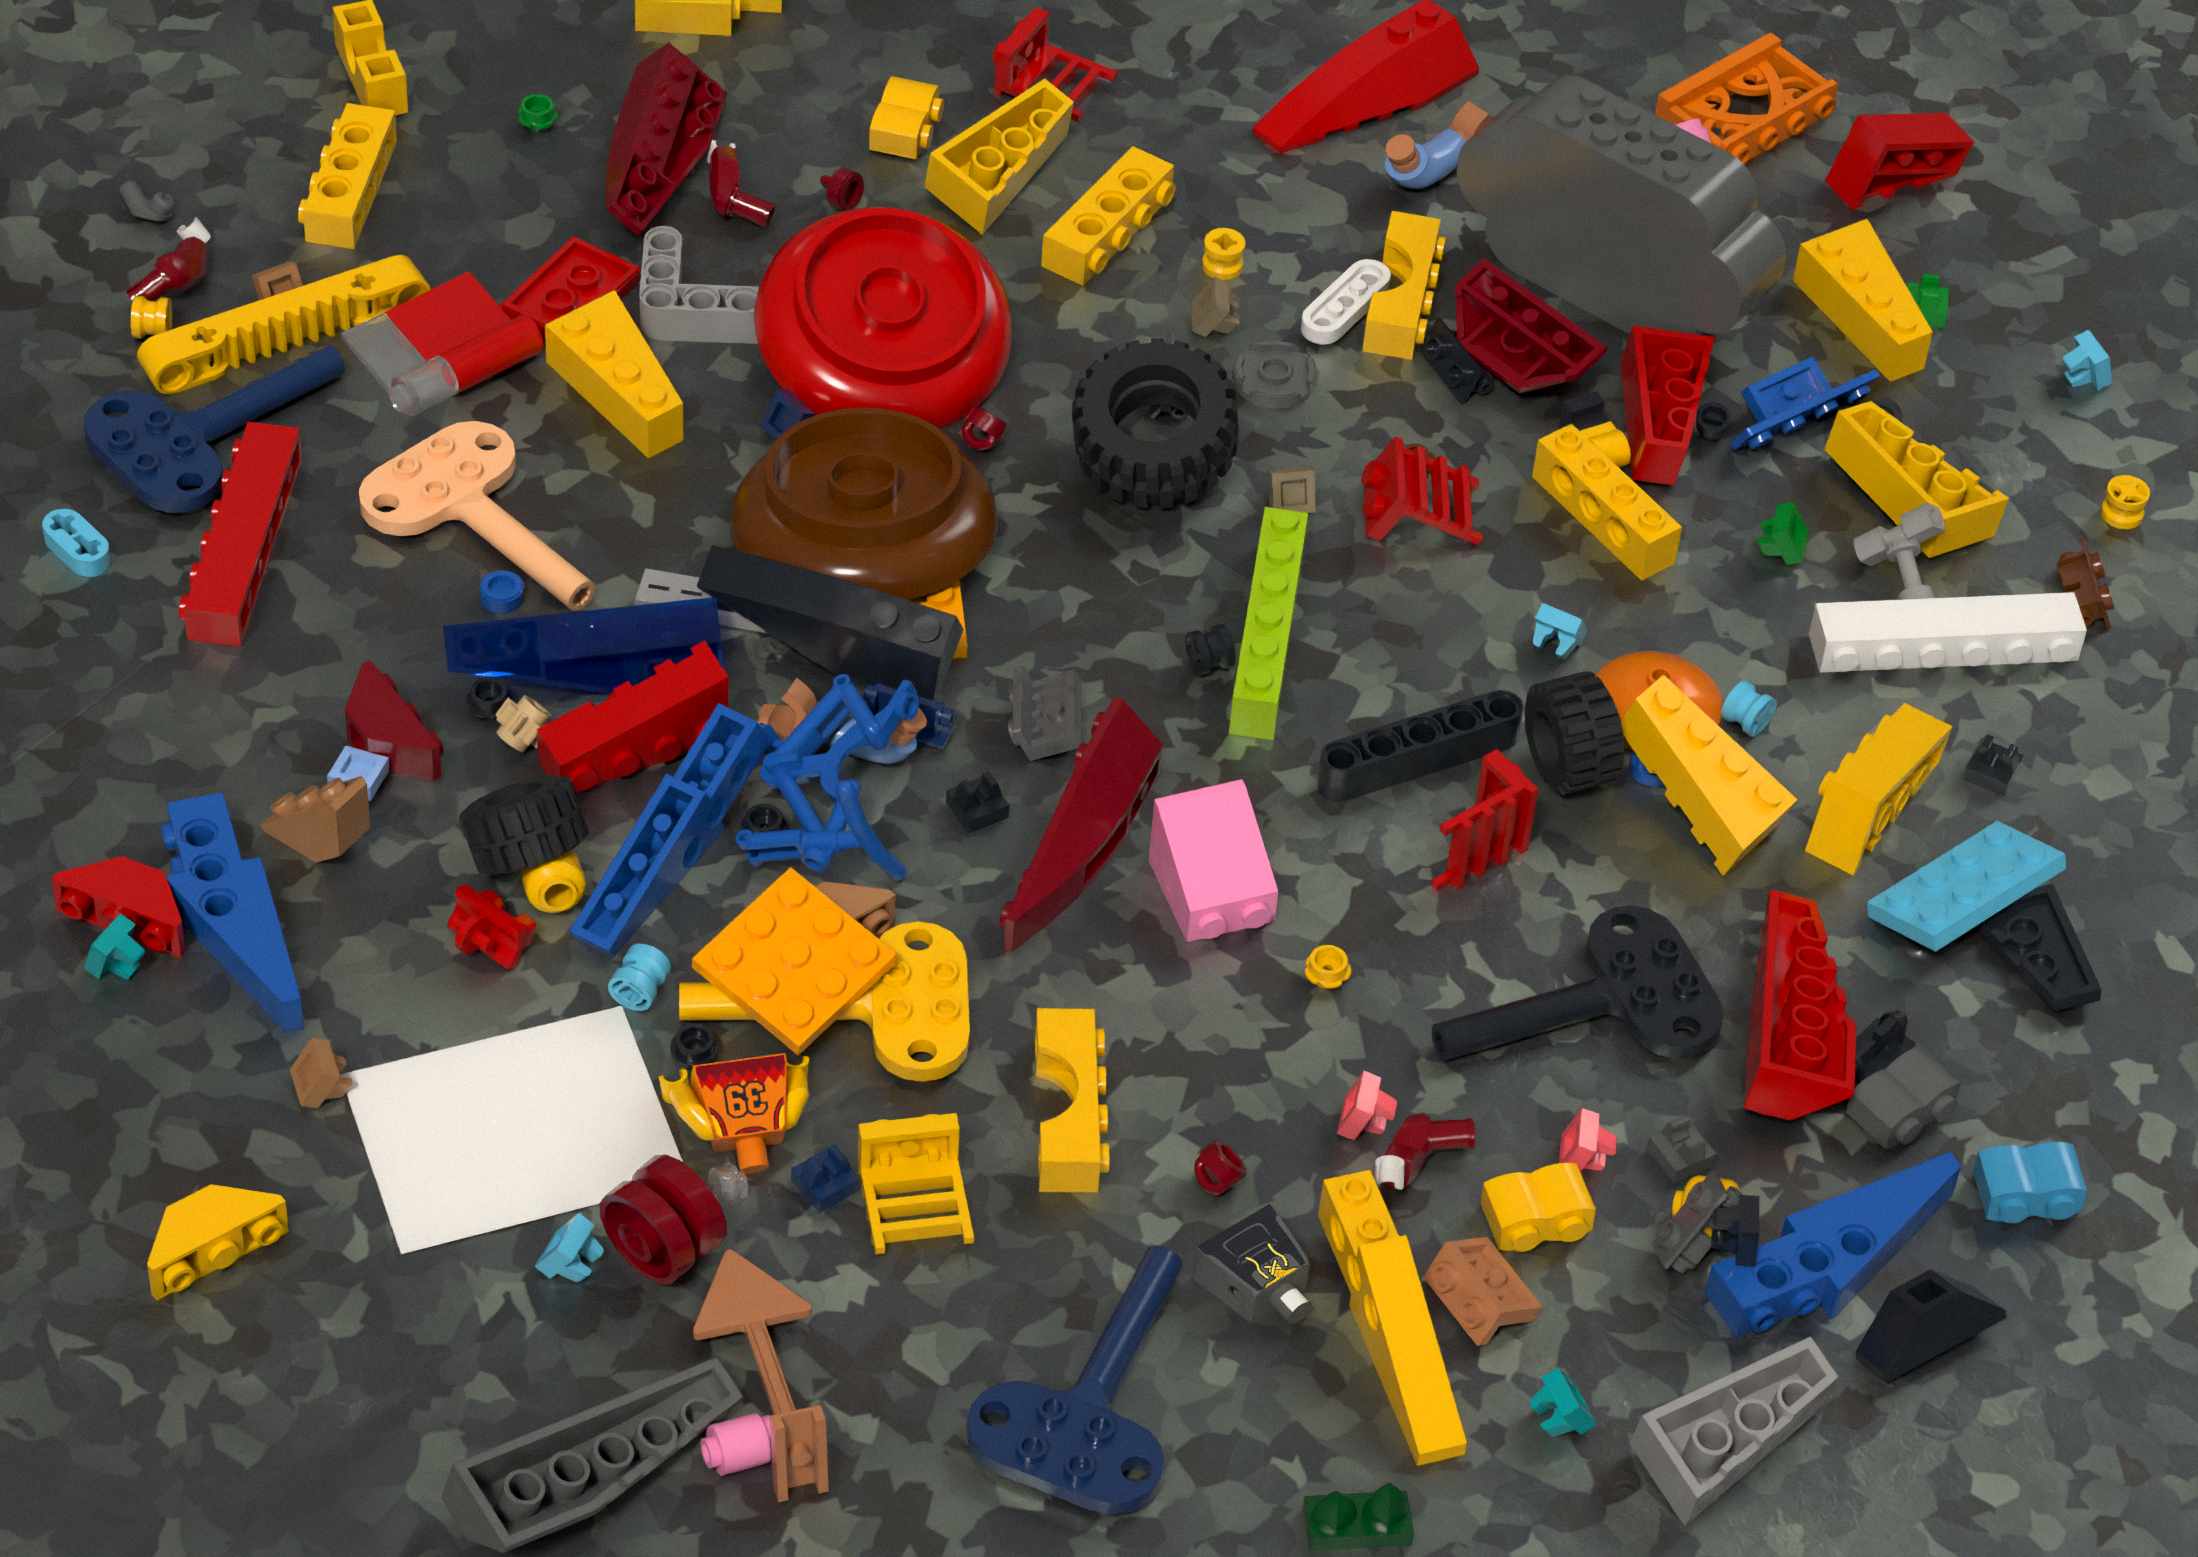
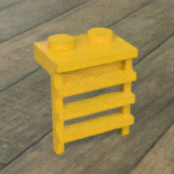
M957 1113L928 1114L922 1117L897 1120L881 1119L858 1125L857 1168L861 1177L862 1194L865 1198L866 1215L870 1224L872 1245H874L875 1255L885 1254V1243L962 1234L964 1244L974 1243V1234L958 1161L960 1127ZM953 1188L951 1192L876 1200V1196ZM950 1211L958 1212V1215L882 1224L880 1222V1219Z

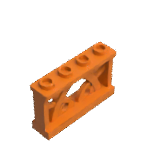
M1770 32L1658 94L1655 115L1674 125L1700 118L1701 124H1704L1702 127H1707L1711 144L1727 151L1738 158L1743 164H1746L1748 160L1764 151L1773 149L1776 144L1790 136L1798 135L1811 124L1829 117L1836 107L1835 99L1839 83L1833 79L1826 80L1781 47L1782 40ZM1736 93L1745 96L1767 94L1769 111L1767 114L1762 115L1728 113L1730 96ZM1719 103L1721 105L1720 108L1715 110L1716 104ZM1714 127L1721 129L1720 137L1711 132Z

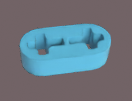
M57 509L44 517L42 528L46 546L74 573L83 577H96L108 570L111 560L107 540L79 513L70 509Z

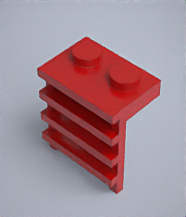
M1035 7L1024 20L1018 21L1012 34L1005 41H1000L994 50L992 62L995 64L994 95L1001 97L1004 93H1008L1016 98L1043 79H1046L1062 61L1067 63V65L1051 82L1061 92L1067 88L1082 70L1089 72L1067 96L1074 101L1071 119L1079 122L1083 118V111L1078 110L1077 107L1103 78L1114 82L1118 78V71L1048 44L1050 12Z
M1395 436L1376 460H1371L1364 468L1361 477V483L1364 485L1362 512L1365 515L1367 536L1381 541L1401 517L1406 515L1475 545H1479L1482 542V534L1472 530L1470 489L1475 490L1479 486V479L1469 475V467L1461 464L1458 469L1447 466L1446 457L1439 455L1436 460L1425 456V448L1417 446L1412 451L1403 447V439ZM1426 470L1431 472L1433 513L1428 511ZM1448 479L1453 481L1455 522L1450 521Z
M1498 749L1483 756L1475 806L1440 824L1439 831L1444 836L1452 833L1446 872L1431 880V887L1436 892L1449 884L1459 889L1464 886L1465 876L1471 872L1478 878L1486 872L1487 864L1493 860L1501 866L1507 862L1508 852L1516 849L1520 854L1528 851L1539 789L1523 774L1517 764L1510 762Z

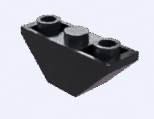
M1930 1269L1890 1291L1856 1350V1359L1888 1383L2007 1318L2006 1310L1975 1287Z

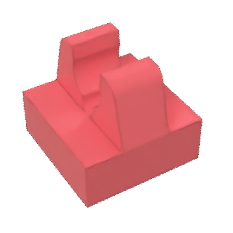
M1366 1071L1361 1073L1344 1097L1337 1134L1355 1141L1361 1131L1382 1134L1385 1131L1387 1119H1394L1397 1100L1379 1089L1381 1077Z
M1581 1108L1561 1134L1559 1163H1576L1580 1172L1583 1168L1601 1171L1605 1167L1606 1154L1610 1156L1616 1154L1617 1136L1599 1126L1600 1114Z

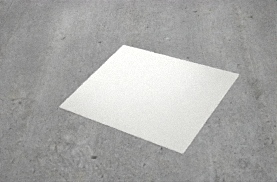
M622 1006L340 1074L341 1077L352 1078L353 1084L346 1094L401 1254L597 1205L606 1194L621 1182L632 1181L634 1173L655 1155L666 1154L682 1161Z

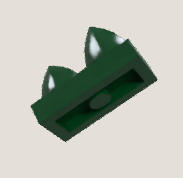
M1390 1482L1375 1492L1343 1494L1334 1491L1328 1495L1304 1496L1303 1513L1309 1551L1412 1546L1414 1531L1407 1491H1401Z

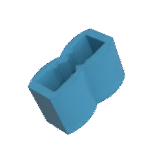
M2045 1142L2027 1148L2003 1145L1978 1151L1973 1174L1986 1219L2003 1221L2005 1223H2018L2035 1215L2043 1218L2063 1220L2082 1212L2087 1188L2073 1144Z

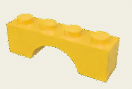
M1392 211L1385 239L1382 263L1403 284L1392 290L1373 292L1366 319L1363 352L1412 360L1416 343L1424 344L1428 319H1422V315L1430 317L1434 292L1428 291V288L1436 289L1440 264H1436L1434 261L1442 262L1446 237L1439 236L1441 219Z
M1037 1008L1035 1027L1036 1077L1048 1080L1062 1088L1073 1102L1061 1115L1040 1123L1038 1146L1039 1192H1098L1100 1173H1109V1143H1100V1134H1107L1108 1107L1107 1104H1098V1095H1106V1066H1097V1057H1104L1105 1033L1104 1028H1095V1009Z

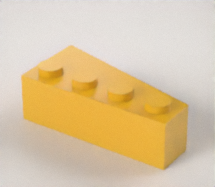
M1043 79L931 152L924 187L983 235L1067 137L1074 101L1048 80Z
M1868 219L1801 243L1793 282L1890 382L1923 370L1933 331Z
M615 290L545 325L546 363L648 459L683 441V402Z
M1872 401L1838 411L1824 450L1897 525L1901 524L1902 514L1925 503L1939 508L1944 520L1945 531L1920 543L1922 551L1929 558L1995 536L2010 499L1999 490L1991 494L1978 485L1980 477L1966 468L1960 472L1944 461L1946 453L1935 445L1930 446L1912 438L1914 433L1912 429Z
M1662 675L1635 699L1621 720L1624 738L1649 773H1656L1667 789L1664 793L1674 808L1677 806L1681 807L1693 824L1690 830L1700 845L1706 843L1717 858L1714 865L1722 876L1726 875L1780 824L1798 800L1665 675Z
M1906 703L1892 716L1886 714L1880 721L1874 734L1868 732L1861 740L1855 753L1849 751L1841 761L1836 772L1830 770L1822 780L1818 795L1823 798L1805 852L1854 875L1862 864L1861 859L1864 850L1873 851L1881 840L1882 835L1880 833L1888 821L1891 823L1896 821L1909 796H1915L1940 763L1953 726Z

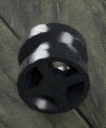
M1224 624L1212 626L1210 631L1205 633L1199 630L1187 632L1185 636L1186 653L1190 666L1196 675L1207 674L1211 668L1216 666L1221 669H1227L1235 665L1236 655L1233 639Z

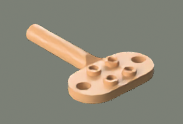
M469 421L458 422L443 428L379 466L363 479L359 489L361 515L369 526L384 534L395 536L417 535L447 520H459L466 523L570 610L579 611L589 604L595 594L596 587L591 580L488 497L490 493L500 488L512 477L516 467L513 440L504 430L493 424ZM484 445H495L498 447L494 450L480 449ZM383 506H391L396 508L395 510L390 512H381L377 510L378 508Z

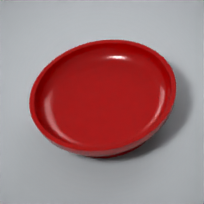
M867 207L835 213L811 223L793 235L774 256L762 277L755 301V334L767 367L783 389H789L815 415L847 408H882L914 415L940 429L965 417L971 405L979 406L991 394L999 383L1010 357L1012 345L1010 305L1004 286L995 269L983 253L960 233L933 218L913 211L887 207Z

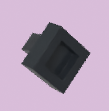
M1986 735L1984 738H1981L1965 768L1963 780L2005 796L2021 767L2024 755L2018 753L2016 745L2010 744L2009 748H2005L1993 743L1994 736Z
M989 771L982 773V777L972 781L963 780L957 787L946 791V804L968 833L1009 818V804L1002 796L999 784Z
M1739 1195L1738 1206L1716 1208L1713 1211L1711 1247L1736 1254L1735 1265L1756 1266L1759 1240L1760 1196Z

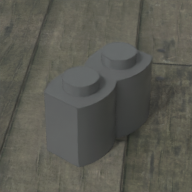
M1916 1047L1902 1054L1886 1069L1870 1075L1854 1088L1852 1097L1849 1098L1846 1113L1886 1150L1895 1147L1899 1143L1907 1145L1918 1137L1923 1126L1935 1120L1942 1122L1954 1112L1958 1105L1956 1098L1960 1082L1921 1047Z

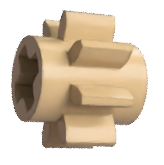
M526 695L521 698L518 704L512 699L507 698L495 714L497 716L496 720L502 724L496 733L511 747L524 753L530 744L537 748V729L546 725L552 715L541 704Z

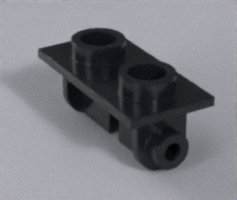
M1437 318L1419 352L1461 404H1465L1471 392H1479L1482 395L1489 393L1494 386L1492 382L1493 375L1488 370H1484L1471 357L1457 339V331L1450 330L1441 318Z
M1901 1011L1885 1012L1880 1019L1877 1017L1856 1038L1854 1088L1870 1075L1886 1069L1898 1057L1915 1047L1916 1042L1905 1036L1908 1019Z

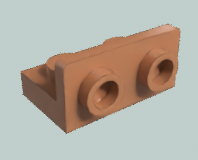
M1488 1237L1446 1241L1424 1275L1427 1283L1477 1346L1487 1345L1499 1326L1533 1322L1543 1308Z

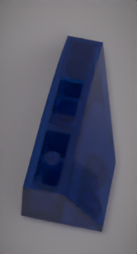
M716 597L443 626L448 672L611 694L614 692L613 688L627 681L633 687L654 676L656 673L653 667L668 659H671L673 664H676L693 655L690 648L704 640L724 669Z

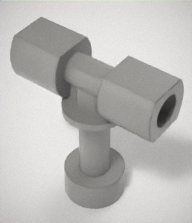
M1925 503L1902 514L1901 524L1890 530L1878 526L1854 538V548L1860 562L1869 566H1874L1886 559L1891 562H1898L1905 588L1898 595V600L1935 598L1932 587L1922 585L1915 557L1922 551L1921 542L1945 531L1944 520L1938 507Z

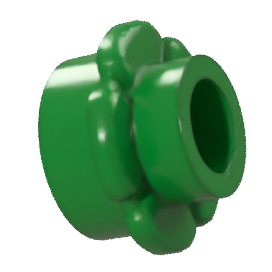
M544 94L526 96L521 102V107L518 109L519 122L533 131L546 130L552 125V121L558 119V111L554 107L553 100Z

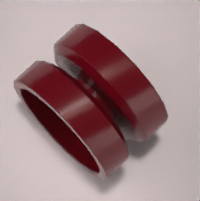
M666 1154L652 1157L634 1173L632 1181L621 1182L606 1194L599 1203L602 1224L616 1250L637 1272L646 1279L660 1285L673 1284L693 1266L695 1258H704L727 1237V1222L722 1208L711 1189L695 1171L682 1161Z

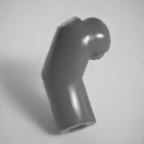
M127 181L121 185L119 193L134 217L163 222L172 216L171 210L174 208L175 202L169 194L165 193L162 197L161 192L154 194L151 200L145 197L137 182Z

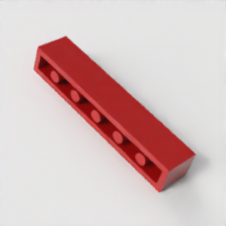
M247 422L242 439H235L232 451V469H225L222 498L221 500L215 499L211 512L212 527L210 531L205 530L203 532L200 547V563H193L190 572L189 594L182 595L179 604V620L185 621L187 640L241 647L302 462L300 428Z

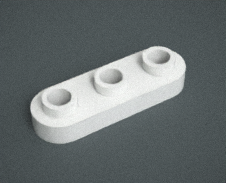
M1372 259L1359 260L1352 264L1303 311L1301 322L1303 336L1307 340L1319 345L1331 344L1339 340L1369 311L1373 292L1389 290L1391 276L1389 268L1382 262Z

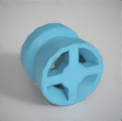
M1744 680L1738 683L1727 696L1721 709V718L1730 723H1739L1742 725L1744 733L1754 737L1767 726L1773 717L1777 701L1768 694L1760 695L1756 692L1755 685Z

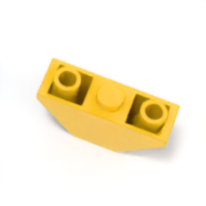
M210 1184L167 1206L147 1262L152 1296L157 1301L172 1292L182 1291L193 1281L216 1269L226 1268L243 1255L277 1241L280 1236L289 1232L286 1201L278 1194Z

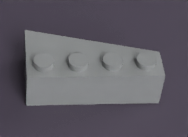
M1810 1336L1643 1414L1630 1445L1685 1527L1821 1410L1836 1384L1838 1375Z

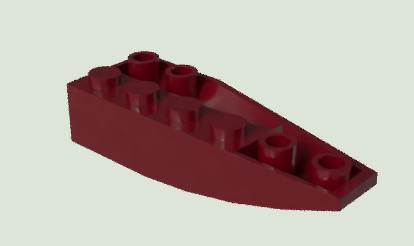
M670 42L637 64L617 120L608 158L605 186L606 210L636 235L646 228L709 149L728 95L715 80L706 75Z
M1114 696L1105 713L1100 711L1097 714L1092 725L1089 743L1082 742L1074 758L1073 774L1029 868L1022 874L1013 902L1008 901L1004 906L999 927L1004 929L1003 949L1013 952L1045 928L1073 903L1102 872L1126 839L1160 777L1163 744L1121 698Z

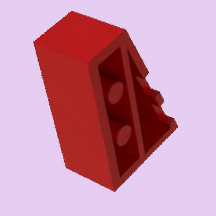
M1947 113L1858 115L1825 181L1850 209L1854 210L1863 207L1864 199L1880 195L1883 199L1892 197L1895 194L1894 189L1911 184L1916 189L1957 175L1974 141Z

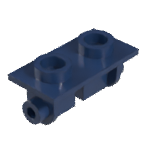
M878 682L876 685L868 684L863 699L867 702L872 713L876 715L889 704L897 689L884 686V683ZM918 696L919 708L926 716L927 723L917 733L916 741L943 749L959 720V715L955 714L954 709L948 708V703L942 701L939 703Z

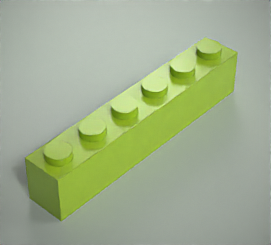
M1265 507L1233 693L1229 734L1274 740L1308 521L1307 512Z

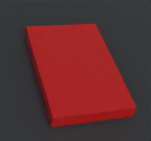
M573 236L499 306L511 320L522 314L528 315L538 326L542 338L545 339L546 324L614 290L621 300L640 282L642 268Z

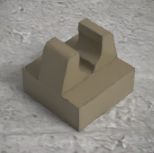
M1214 277L1191 302L1193 332L1205 338L1212 330L1230 334L1240 323L1239 319L1232 316L1239 309V304L1229 297V283Z
M1311 466L1268 470L1269 507L1307 513L1316 512L1315 474Z

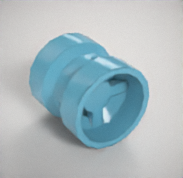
M647 944L632 945L622 960V968L617 969L609 981L608 991L611 997L625 1008L633 1011L647 1010L657 996V987L663 985L670 974L671 964L668 958L653 946Z

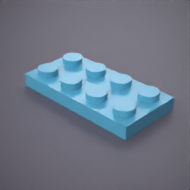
M1996 821L1867 902L1868 917L1936 952L2065 870V853Z

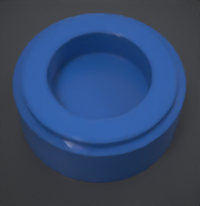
M505 570L494 571L485 575L479 584V596L482 606L494 613H509L518 609L523 604L525 598L524 582L521 577Z

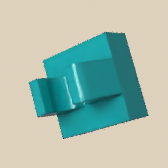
M120 913L91 944L84 969L98 979L108 970L128 980L140 967L141 964L138 961L145 954V950L131 938L136 924Z
M1559 1367L1541 1377L1545 1385L1531 1398L1529 1404L1538 1415L1544 1414L1549 1409H1554L1552 1417L1540 1424L1543 1430L1551 1437L1574 1430L1582 1435L1598 1425L1577 1385Z

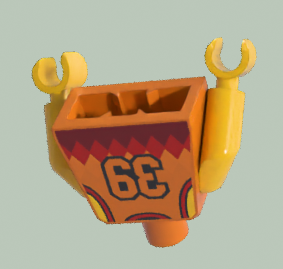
M785 1053L694 1065L690 1078L691 1086L689 1085L687 1070L679 1069L680 1080L669 1082L664 1079V1075L659 1076L662 1099L674 1106L678 1115L700 1139L710 1141L715 1152L736 1150L740 1173L754 1174L763 1172L769 1168L766 1146L783 1142L785 1130L796 1126L809 1098L807 1080L809 1057L803 1056L802 1063L799 1065L789 1064Z

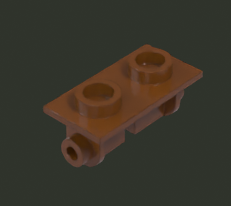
M2081 538L2084 551L2063 553L2057 563V570L2060 574L2064 591L2066 593H2075L2085 626L2091 625L2094 620L2104 618L2107 629H2110L2111 625L2107 611L2115 609L2108 584L2099 586L2098 579L2106 577L2099 552L2090 554L2085 538Z

